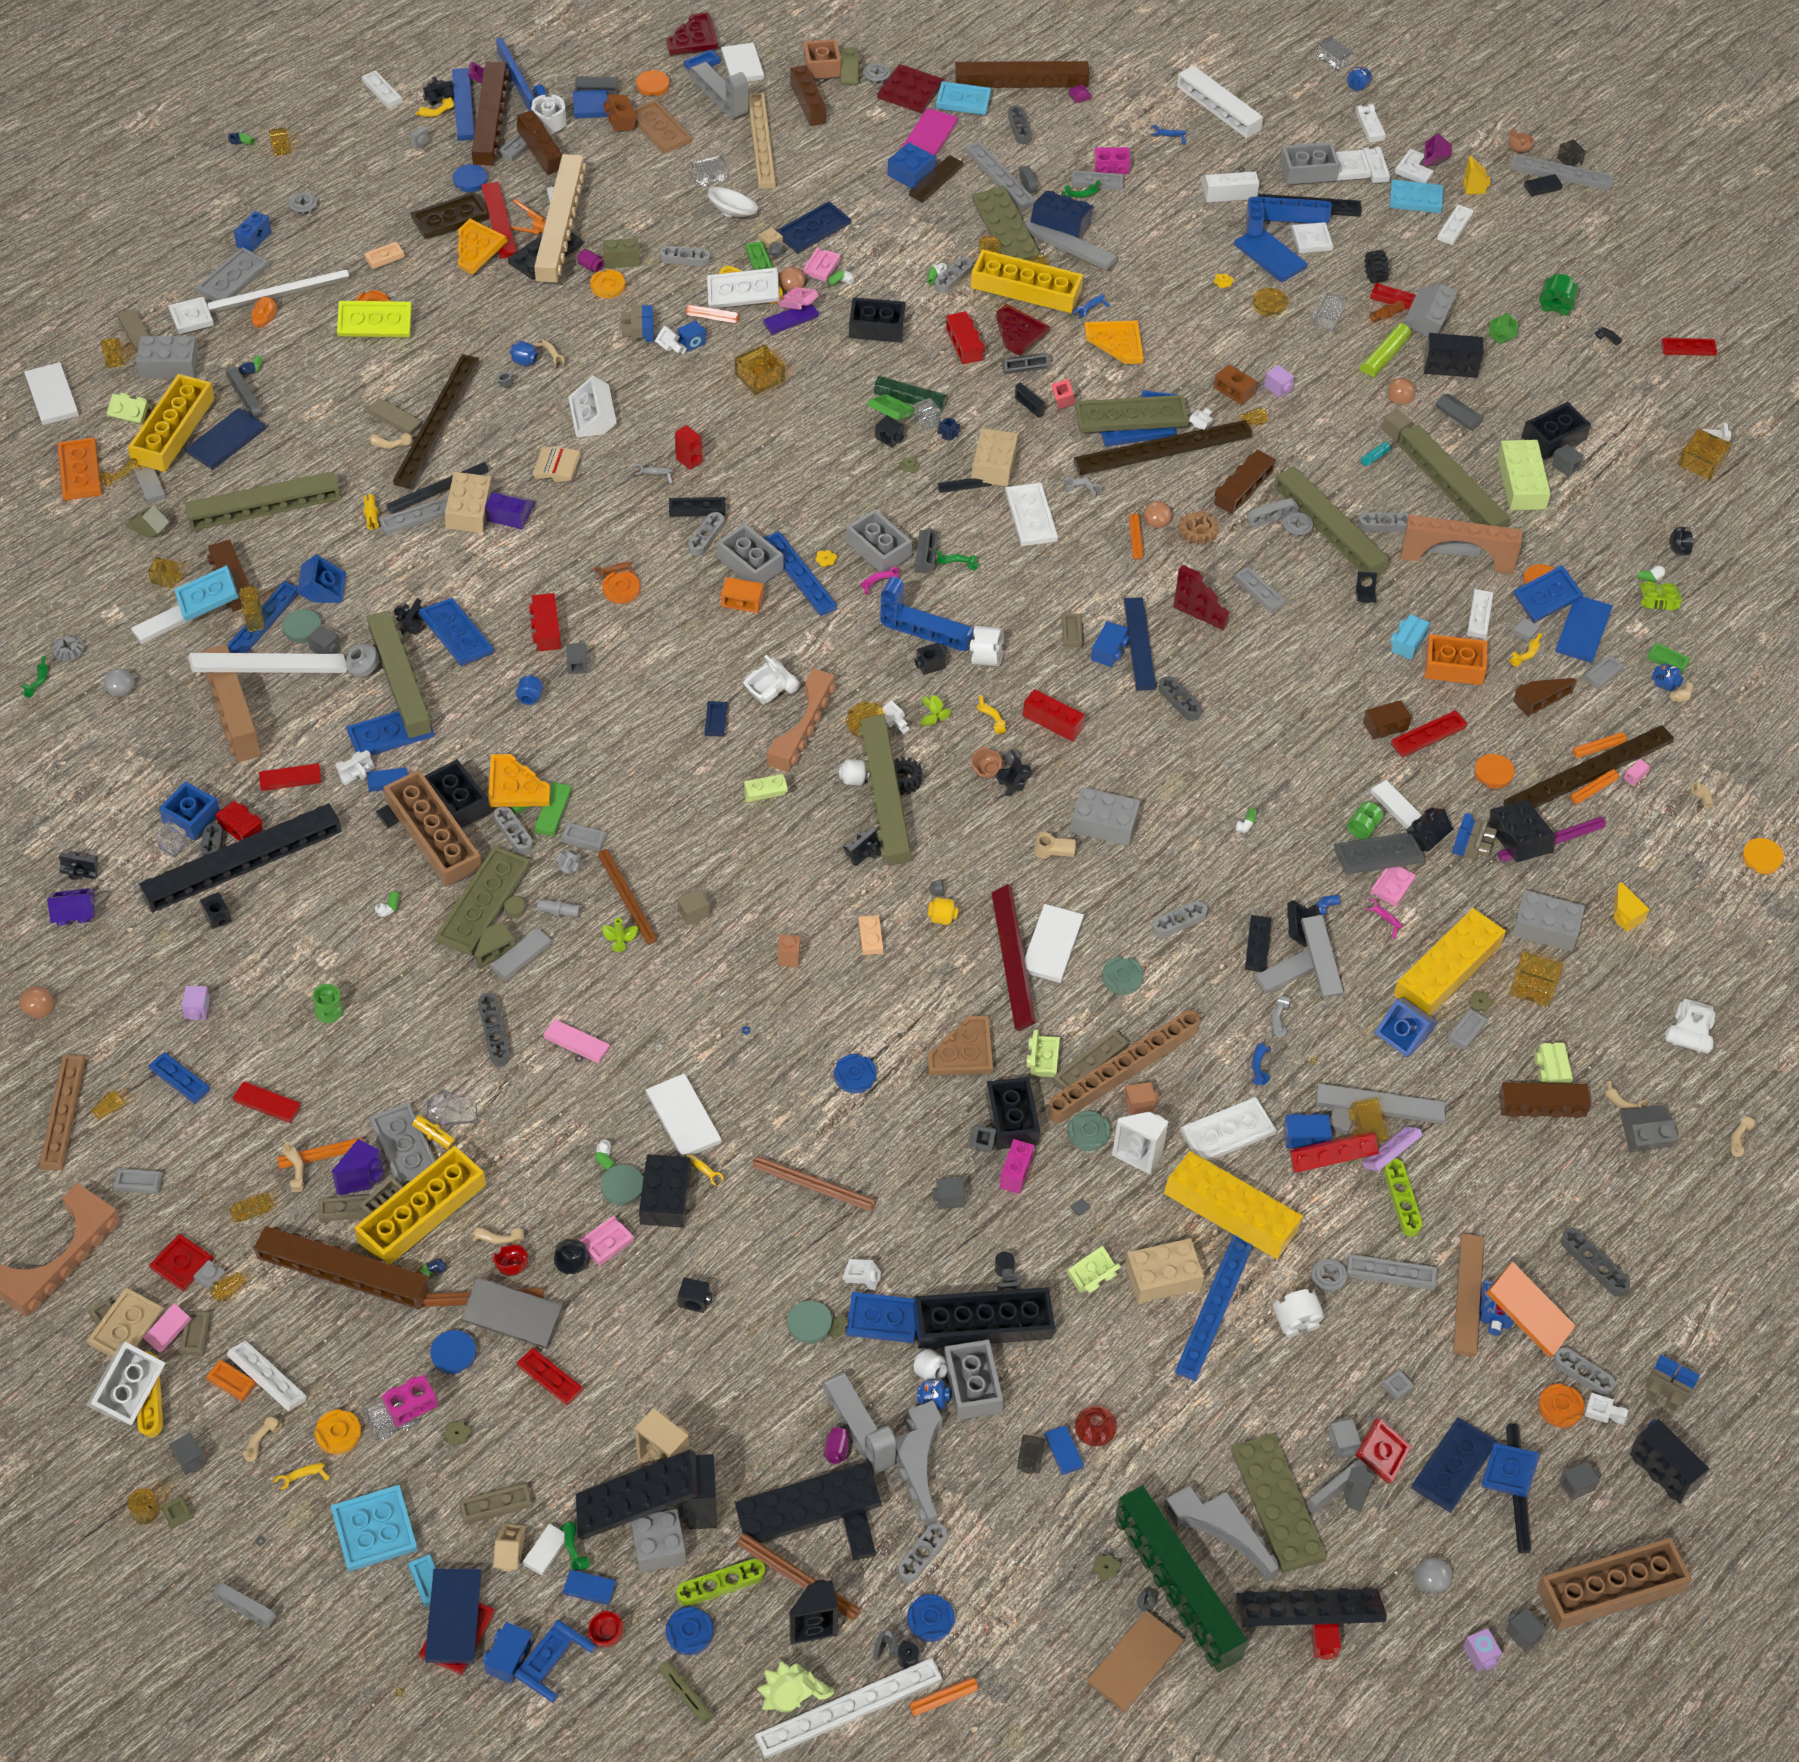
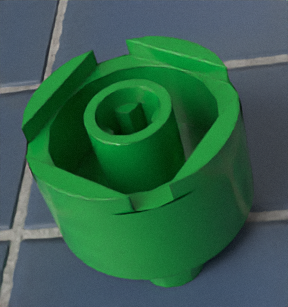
M1553 274V277H1547L1544 280L1539 297L1541 309L1545 312L1555 311L1563 316L1568 315L1569 311L1574 307L1579 285L1573 282V278L1565 274Z

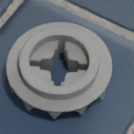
M880 63L870 64L864 69L865 79H868L869 82L874 81L875 84L887 81L891 74L890 69Z
M299 193L289 200L290 209L295 211L296 214L302 213L304 215L306 212L311 213V210H316L317 199L312 194Z
M1290 513L1283 520L1284 530L1288 531L1289 535L1295 534L1296 537L1298 535L1304 537L1305 534H1310L1313 528V521L1304 513ZM1297 522L1300 524L1298 528L1296 527Z
M68 634L65 638L60 636V639L55 640L54 646H52L53 655L62 661L74 660L84 651L82 639H78L76 635L71 637ZM65 645L71 646V650L67 649V648L64 647V646H65Z
M1323 1259L1313 1266L1311 1277L1314 1284L1320 1287V1290L1325 1289L1330 1293L1333 1290L1339 1291L1343 1285L1345 1286L1347 1272L1340 1262L1333 1259ZM1325 1274H1333L1332 1280L1330 1278L1325 1279Z

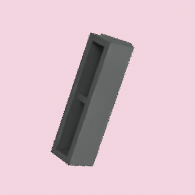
M576 76L575 91L606 90L607 95H618V77Z
M1047 353L1003 358L1001 367L1004 375L1048 369L1049 357Z
M1449 393L1442 395L1436 402L1439 410L1472 432L1476 427H1479L1483 419L1482 415Z
M930 527L926 530H919L915 573H928L934 568L938 532Z
M1366 1465L1351 1468L1343 1492L1347 1506L1361 1512L1374 1478V1475L1367 1471Z

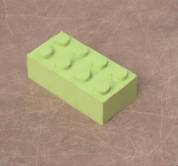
M1538 440L1501 441L1497 457L1509 510L1546 509L1550 498V490Z

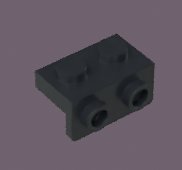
M1429 808L1419 819L1411 823L1406 832L1407 834H1415L1421 850L1428 852L1453 830V827L1445 809Z
M1292 900L1287 903L1288 934L1292 940L1306 947L1308 945L1301 920L1302 918L1318 916L1319 907L1313 905L1306 909Z

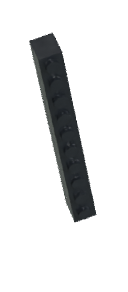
M330 803L319 806L312 811L300 814L293 819L281 822L274 827L262 830L255 835L243 838L234 844L224 846L215 852L205 854L196 860L187 862L139 883L142 896L151 913H154L342 832L340 820Z

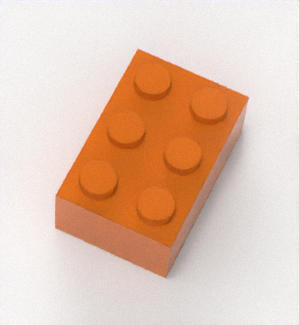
M1429 634L1425 649V679L1483 685L1487 666V641Z

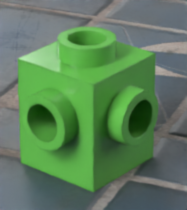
M1508 312L1490 321L1489 335L1498 344L1509 341L1517 336L1518 323Z

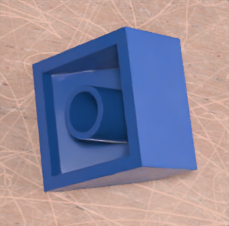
M315 554L301 565L297 593L315 603H340L343 597L346 572Z
M1397 998L1374 1033L1406 1057H1409L1429 1037L1438 1021L1406 998Z

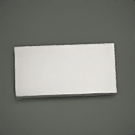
M549 1524L524 1559L523 1565L544 1576L564 1547V1532Z

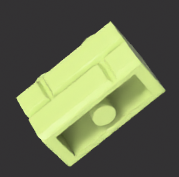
M1541 1044L1534 1055L1535 1064L1540 1067L1538 1073L1539 1082L1572 1084L1573 1077L1565 1044Z

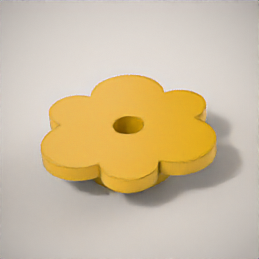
M1226 273L1215 275L1214 284H1218L1219 288L1231 287L1234 282V278Z
M830 550L825 552L818 551L815 561L821 567L832 566L834 561L837 560V555L831 553Z

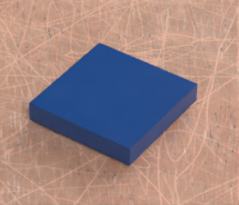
M573 91L574 118L608 117L603 109V104L607 99V91Z
M1494 1443L1481 1483L1482 1487L1527 1498L1540 1458L1539 1452Z

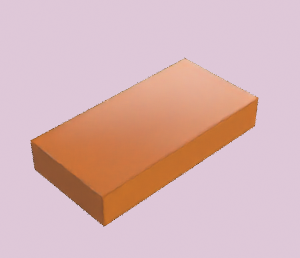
M221 1359L206 1375L207 1381L242 1402L257 1386L256 1381Z

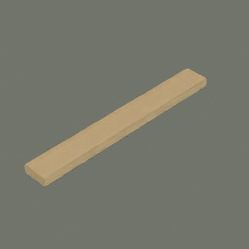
M748 93L758 189L776 188L764 93Z

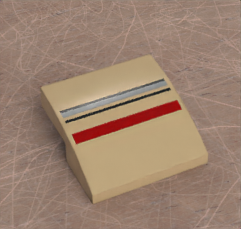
M561 447L542 448L533 471L534 478L552 477L554 482L571 481L580 452Z

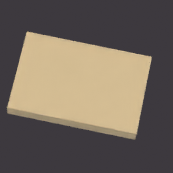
M126 1287L87 1339V1344L111 1358L122 1342H127L139 1348L144 1341L143 1337L160 1319L165 1309Z

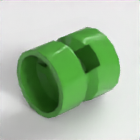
M1368 801L1363 802L1347 822L1349 832L1359 839L1369 838L1383 819V812L1376 804Z
M322 984L315 988L312 998L317 1019L324 1023L337 1021L343 1012L339 989L332 984Z

